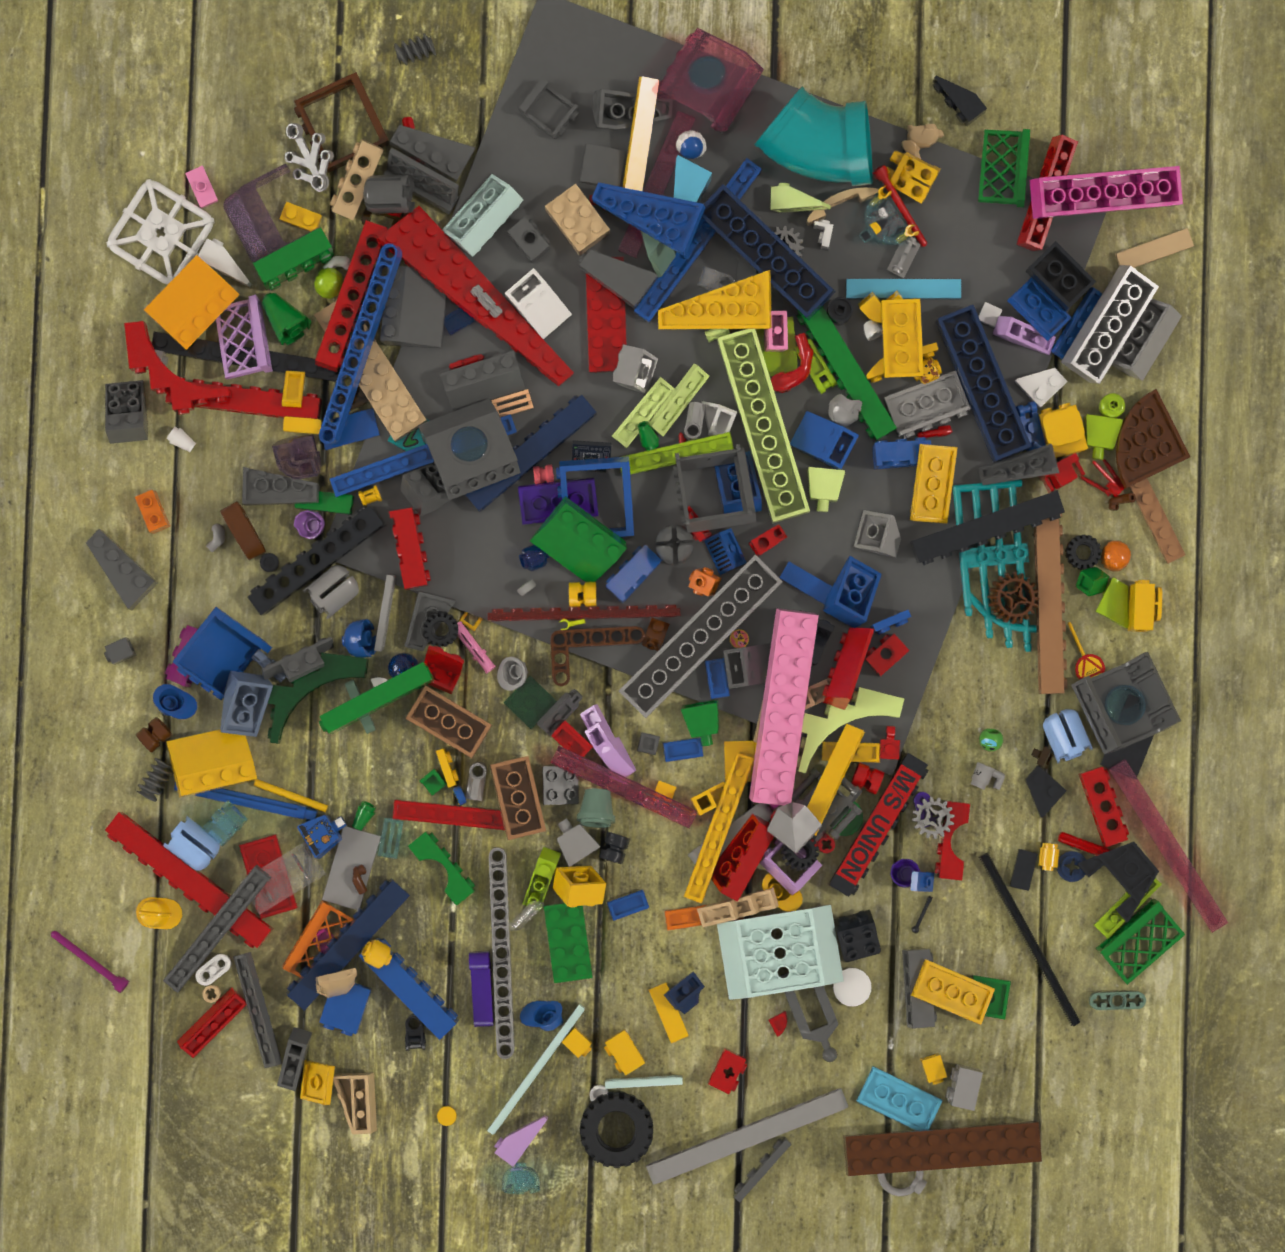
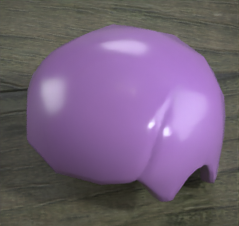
M301 511L295 517L294 527L298 530L299 535L304 538H317L324 531V519L316 511Z

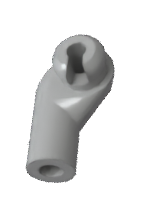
M218 523L212 526L213 540L206 545L212 553L225 541V529Z

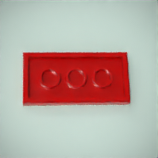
M277 834L239 845L247 875L258 865L271 876V879L254 898L260 919L297 909L298 906Z

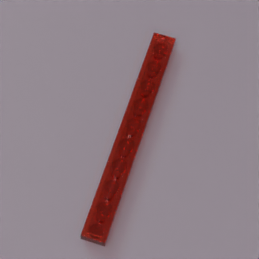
M646 605V609H638V606H626V609L619 610V606H607V610H599V607H588V610L581 611L580 607H569V611H561L560 607L549 608V611H542V608H530V612H523L522 608L511 609V612H503V609H492V613H487L488 621L681 616L680 608H676V605H665L663 609H657V605Z

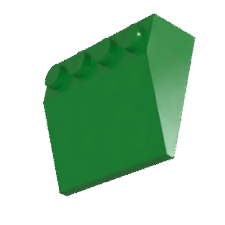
M566 496L530 539L531 543L584 582H595L627 549L624 539Z

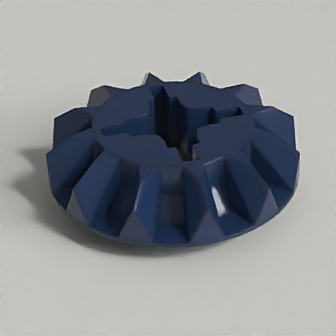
M1075 851L1064 853L1058 860L1057 872L1062 879L1068 882L1079 881L1085 876L1081 869H1073L1070 875V869L1064 866V864H1070L1072 860L1074 865L1086 860L1082 854Z

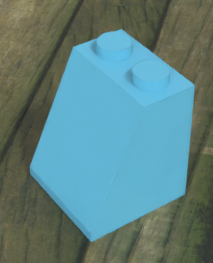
M678 155L676 157L674 198L699 203L711 182L712 172Z

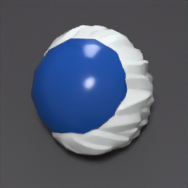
M693 130L680 134L676 142L678 152L687 159L701 157L707 148L703 136Z

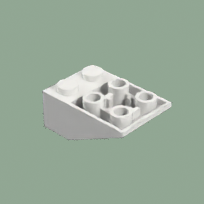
M534 268L505 292L506 298L542 339H545L572 315Z

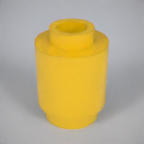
M1042 843L1038 865L1042 866V870L1053 871L1054 867L1058 868V844Z

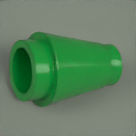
M648 421L640 422L638 430L641 446L647 451L657 448L659 446V437Z
M362 801L358 805L352 826L362 831L375 815L376 807L367 801Z

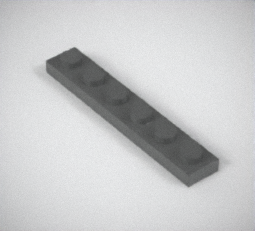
M248 952L234 956V962L264 1068L282 1064L281 1055L278 1050L252 954Z

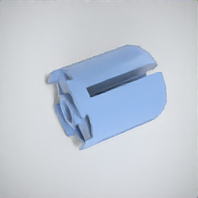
M1072 709L1062 710L1059 715L1054 713L1047 717L1043 723V729L1057 763L1062 758L1068 761L1082 755V751H1085L1087 748L1090 751L1093 750L1078 712Z
M186 816L187 821L185 823L181 821L171 833L172 839L169 844L164 843V847L191 868L200 871L205 869L210 864L211 859L213 860L220 849V842Z

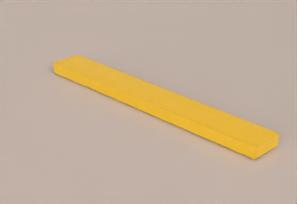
M736 752L685 891V898L701 904L703 902L755 758Z

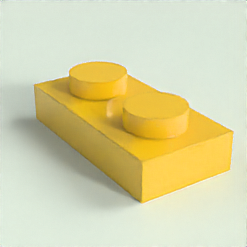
M286 202L279 219L312 232L318 229L322 215Z

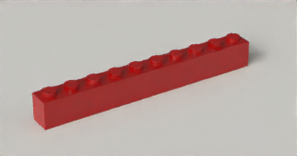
M118 812L105 829L109 833L107 835L108 838L123 844L122 848L129 854H136L139 857L137 860L143 865L147 866L149 864L153 867V872L161 878L163 876L169 880L168 884L176 890L180 888L184 891L183 895L190 901H197L199 903L198 907L204 912L208 913L210 911L213 915H216L231 897L230 894L200 871L194 870L166 849L160 840L125 813ZM246 908L229 931L237 937L241 935L249 947L254 948L255 946L259 948L274 928Z

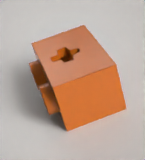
M152 489L135 497L150 533L155 534L171 527L156 491Z

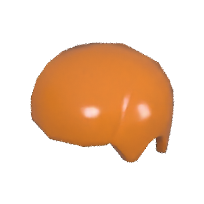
M1111 541L1102 550L1101 562L1106 569L1112 572L1121 571L1128 565L1131 551L1127 544L1121 541Z

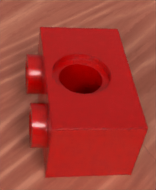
M887 634L880 640L881 645L877 649L873 646L866 653L867 658L864 660L879 677L910 651L895 634L891 636ZM883 648L890 651L891 656L889 659L881 657L880 652Z

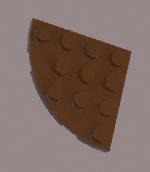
M1157 389L1138 400L1122 422L1116 444V462L1124 489L1190 458Z

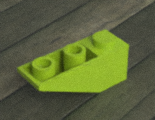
M546 847L542 848L522 905L538 911L541 910L561 856L560 852Z

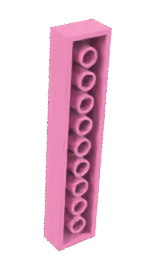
M776 608L749 799L752 802L784 806L792 801L819 616L815 613Z

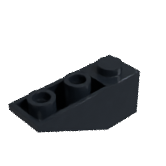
M937 75L932 81L934 89L938 94L942 93L945 97L946 105L956 111V117L962 124L965 123L968 126L986 112L987 107L976 93Z

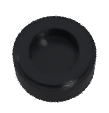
M266 553L260 559V566L266 572H274L279 567V558L273 553Z

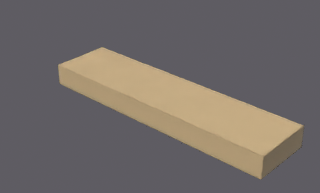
M1187 228L1117 253L1115 256L1119 266L1130 265L1136 268L1192 248L1194 244Z

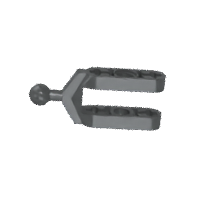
M824 986L813 988L827 1024L812 1030L808 1027L795 991L784 992L802 1038L821 1042L824 1049L822 1053L823 1059L826 1062L835 1061L838 1054L836 1049L830 1046L828 1038L839 1024Z

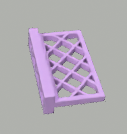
M256 295L248 296V300L231 303L224 310L231 312L226 322L220 316L216 319L224 374L227 380L261 371L265 373L273 371L262 305ZM248 306V312L244 317L237 313L241 307ZM235 315L242 319L237 328L230 325ZM245 322L251 325L247 335L240 331ZM227 327L234 330L229 339L223 335ZM238 333L245 337L240 345L232 342ZM248 340L254 342V347L250 352L243 348ZM230 344L237 347L232 356L226 354V349ZM240 351L248 354L242 363L235 359ZM251 357L257 360L256 367L249 368L245 365ZM233 361L240 365L236 372L229 373V367Z

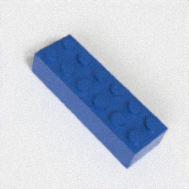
M375 939L391 947L386 939ZM392 951L390 952L392 959L387 966L384 965L377 969L367 964L439 1040L459 1021L457 1019L458 1014L452 1008L447 1009L443 1005L445 1001L438 994L434 995L430 991L431 986L425 980L421 982L416 977L418 973L411 966L407 967L403 963L405 960L398 952L395 954ZM361 953L359 957L364 961L363 955Z

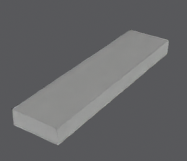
M387 574L374 651L381 652L385 648L396 575Z

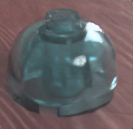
M516 1163L515 1167L509 1168L502 1177V1191L504 1193L524 1194V1192L530 1190V1194L540 1191L539 1175L536 1170L527 1167V1163Z

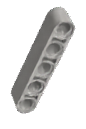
M756 804L731 823L720 855L752 814L766 821L770 820L773 811L768 804ZM703 843L688 854L694 864H696Z

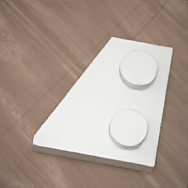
M1056 368L1018 378L1014 382L1031 401H1035L1038 408H1041L1067 383V380Z

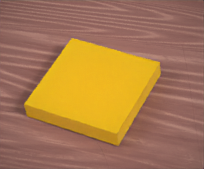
M305 1060L300 1099L330 1105L335 1066Z

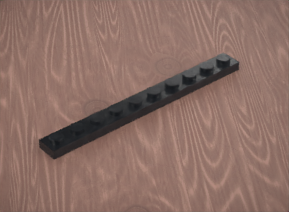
M155 331L153 333L152 345L154 350L164 351L166 354L223 363L219 342L196 339L185 350L169 334ZM230 344L226 349V354L232 356L237 347ZM243 347L248 352H250L252 349L249 347ZM240 351L235 359L242 363L248 354ZM269 351L272 372L285 374L286 371L305 372V377L331 382L337 381L340 367L337 372L315 365L314 358ZM251 357L245 366L249 368L256 367L257 360ZM233 361L232 364H231V365L240 366L239 364L235 363L234 361Z

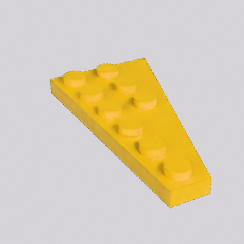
M770 270L658 310V329L772 328Z

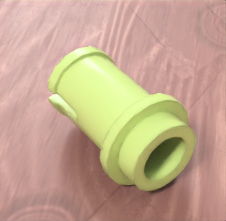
M728 329L704 331L709 343L719 337L730 334Z

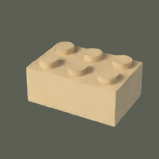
M576 184L545 206L546 212L579 256L610 234L609 227Z

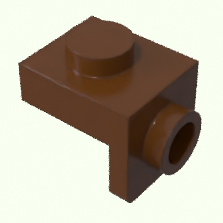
M652 617L642 645L650 650L659 651L670 624Z

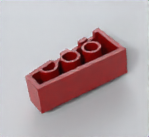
M755 814L750 816L718 858L711 877L720 893L737 902L774 837L767 831L770 823Z

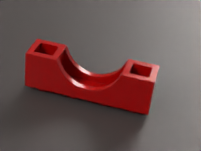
M947 801L945 807H952L949 814L955 816L950 818L954 825H948L950 832L944 830V837L941 838V843L937 844V854L940 856L939 862L935 863V874H938V878L962 881L964 861L954 854L951 847V838L959 826L969 822L970 804ZM946 815L944 816L943 824H941L942 827L946 822Z

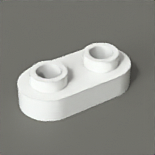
M225 954L214 956L197 970V982L204 986L212 984L230 969L231 959ZM220 960H223L225 962L224 967L219 966L218 963ZM204 972L210 974L209 979L203 977Z

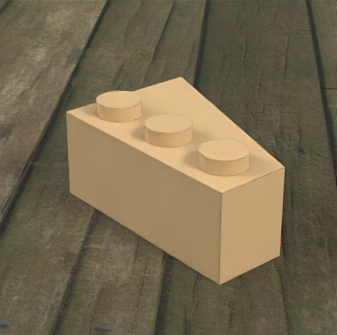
M374 1072L335 1074L333 1082L338 1092V1098L343 1105L344 1114L351 1133L371 1134L377 1131Z

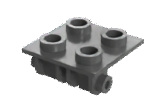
M542 766L543 805L579 804L578 766Z

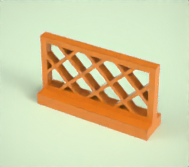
M322 900L282 965L283 969L301 977L300 972L295 970L297 965L307 961L310 967L309 960L315 957H308L306 951L308 947L317 944L318 951L320 952L319 944L328 942L332 938L329 927L339 924L342 927L343 923L351 922L354 918ZM330 911L338 914L339 922L328 924L327 916ZM327 928L329 938L318 941L317 932L320 929Z

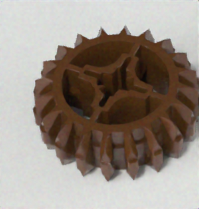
M1012 572L1011 575L1004 573V577H997L999 582H992L995 588H989V591L993 595H989L987 598L993 601L988 605L989 607H995L991 612H998L997 619L1003 617L1004 623L1010 620L1011 624H1015L1016 621L1022 623L1023 619L1028 620V614L1034 615L1035 612L1032 608H1038L1034 601L1040 598L1035 597L1034 593H1038L1039 590H1033L1035 583L1029 584L1030 577L1024 578L1023 573H1020L1018 576L1016 572ZM1015 582L1014 587H1011L1009 592L1002 591L1005 585ZM1022 588L1026 593V598L1022 595ZM1008 595H1014V598H1016L1019 601H1013V598H1011V596ZM1000 597L1005 601L1006 610L1002 606ZM1018 604L1025 605L1020 612L1012 613Z

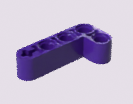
M490 951L469 952V969L471 970L474 1027L494 1026Z

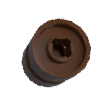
M155 717L148 723V728L143 727L136 733L139 741L151 753L160 747L161 741L165 742L173 735L158 717Z

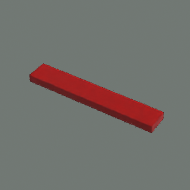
M394 800L392 819L505 830L500 810Z

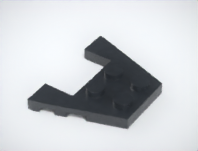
M1135 842L1128 843L1077 864L1088 878L1104 865L1130 895L1128 899L1115 909L1126 923L1131 919L1134 911L1159 873V870Z

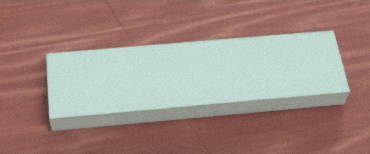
M681 1075L605 1080V1089L683 1085Z

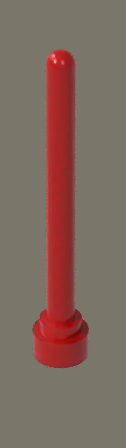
M885 164L872 171L875 179L882 181L883 185H886L885 188L888 192L892 191L890 195L906 223L908 225L915 224L911 231L912 233L919 231L915 238L921 244V247H925L927 245L925 237L889 180L887 167Z

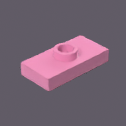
M203 165L185 173L201 209L218 202V198Z

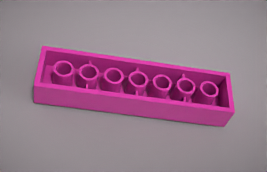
M1180 166L1043 177L1030 180L1033 219L1172 207L1183 204Z

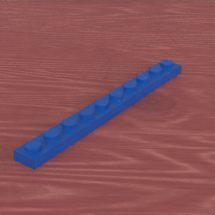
M746 158L726 187L740 200L760 174L762 168ZM703 218L699 222L686 257L677 252L665 273L655 281L635 308L634 312L648 323H650L715 235L716 231Z
M511 414L500 418L507 436L517 433ZM470 428L453 436L451 449L455 455L486 444L487 439L478 429ZM427 444L330 478V482L335 496L338 497L433 463L434 460Z

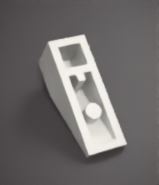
M214 238L212 241L206 239L198 256L212 269L250 288L252 284L223 247L224 243Z

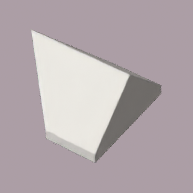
M701 401L702 404H706L704 416L709 432L708 435L714 436L730 432L737 411L720 404Z

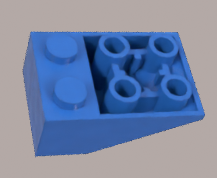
M806 411L790 442V446L836 470H841L859 435L841 425Z

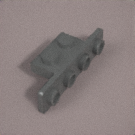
M331 637L327 639L322 638L312 646H305L295 654L286 655L280 661L267 664L262 669L264 680L284 672L289 682H292L324 667L325 665L320 654L334 648L333 639Z

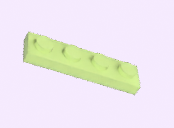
M693 364L649 422L650 426L659 435L664 436L709 378V375L698 365Z
M660 377L612 437L627 449L639 434L638 424L642 421L649 422L675 388Z

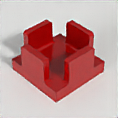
M1076 453L1057 462L1060 473L1038 476L1048 493L1077 479L1078 476L1085 475Z

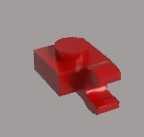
M887 726L886 739H880V759L899 760L900 740H894L895 726Z

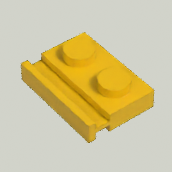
M445 749L437 750L436 753L448 788L456 786V781L459 780L456 769L452 770L450 763L453 760L450 751L446 752Z

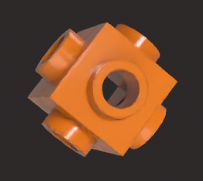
M703 567L691 573L688 587L694 589L693 592L697 595L714 596L722 578L713 574V570Z

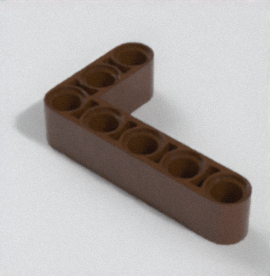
M632 626L555 631L550 639L553 682L560 687L566 686L570 682L569 648L636 645L643 642L645 637L644 630L640 627ZM634 630L642 633V637L638 641H634L631 638V633ZM615 631H619L623 635L622 640L619 642H615L611 638ZM596 632L603 634V640L599 643L594 642L592 639L593 634ZM577 633H581L584 636V641L580 644H576L573 641V637ZM558 634H562L565 637V641L561 645H557L554 642V637ZM559 653L566 656V661L563 664L555 662V657ZM558 673L566 674L567 680L564 683L556 681Z

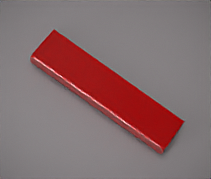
M231 987L177 1041L179 1047L194 1058L247 1005L245 999Z

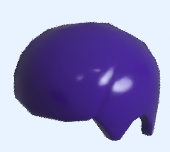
M900 859L892 865L890 875L896 885L902 888L911 887L912 871L920 872V869L913 860Z

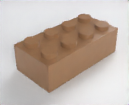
M426 685L405 718L471 758L475 756L493 726Z
M529 756L489 765L507 840L546 831Z

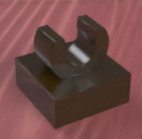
M1044 746L1042 751L1034 748L1031 755L1038 759L1036 764L1047 769L1054 753L1052 749Z

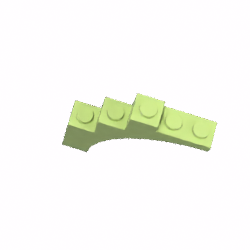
M859 687L857 691L854 690L851 702H854V706L848 704L846 709L843 710L826 704L824 714L827 715V718L804 713L801 733L807 735L802 737L800 748L803 750L801 756H798L797 771L806 773L810 760L818 746L840 726L867 716L900 718L904 698Z

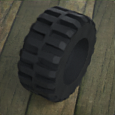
M622 1091L602 1094L594 1101H591L583 1113L580 1123L582 1146H584L586 1153L595 1162H600L605 1167L613 1166L614 1168H620L621 1166H631L632 1163L638 1162L647 1153L652 1143L653 1120L651 1113L644 1103L632 1094L629 1095ZM614 1111L627 1114L635 1125L633 1139L627 1145L619 1148L606 1145L601 1140L598 1132L601 1119L606 1114Z

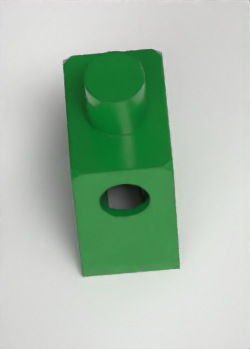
M718 699L682 705L681 712L691 737H700L702 746L713 745L712 734L719 732Z

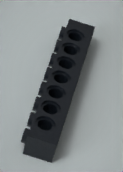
M364 505L357 510L358 514L352 518L350 516L342 522L343 526L339 529L334 528L326 534L328 537L323 541L319 539L311 545L312 549L307 553L303 551L298 554L295 562L292 564L288 562L280 568L282 571L279 574L275 575L274 573L265 579L267 583L263 586L257 585L250 591L251 595L248 596V599L259 614L264 616L384 527L386 523L376 509L371 505L368 507ZM361 519L366 522V527L363 530H359L357 526L358 521ZM345 531H349L351 534V538L347 542L342 539V534ZM330 542L335 544V551L333 553L327 551V545ZM314 554L320 556V561L316 565L312 562ZM299 565H302L305 569L302 576H299L296 572ZM285 576L289 579L287 587H283L281 584V580ZM269 588H272L274 591V596L271 599L266 596V591Z

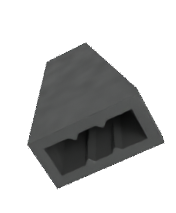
M590 250L588 253L584 252L578 261L580 262L579 268L634 309L657 280L658 276L651 271Z

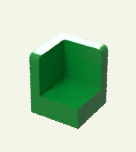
M1098 567L1081 570L1075 587L1087 596L1100 594L1105 591L1110 576Z
M433 769L420 780V783L426 787L432 796L447 785L436 769Z

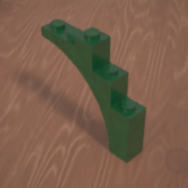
M321 652V658L325 666L320 668L319 671H313L292 681L293 687L273 685L268 704L275 705V708L271 709L270 719L273 720L272 727H269L268 730L270 743L280 744L283 729L289 716L309 693L335 680L366 678L369 659Z

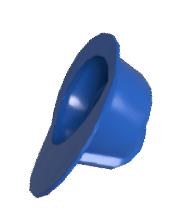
M163 684L157 687L153 693L155 706L166 716L187 719L196 713L197 702L195 698L176 686Z
M558 1001L531 1002L522 1009L520 1020L526 1026L540 1027L544 1031H552L564 1023L561 1014L562 1005Z

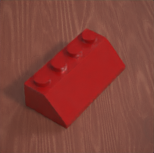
M849 628L847 634L843 632L840 644H843L841 651L837 650L834 661L837 662L835 668L831 667L828 675L831 681L829 685H825L822 693L825 696L823 703L843 710L846 709L852 698L874 629Z

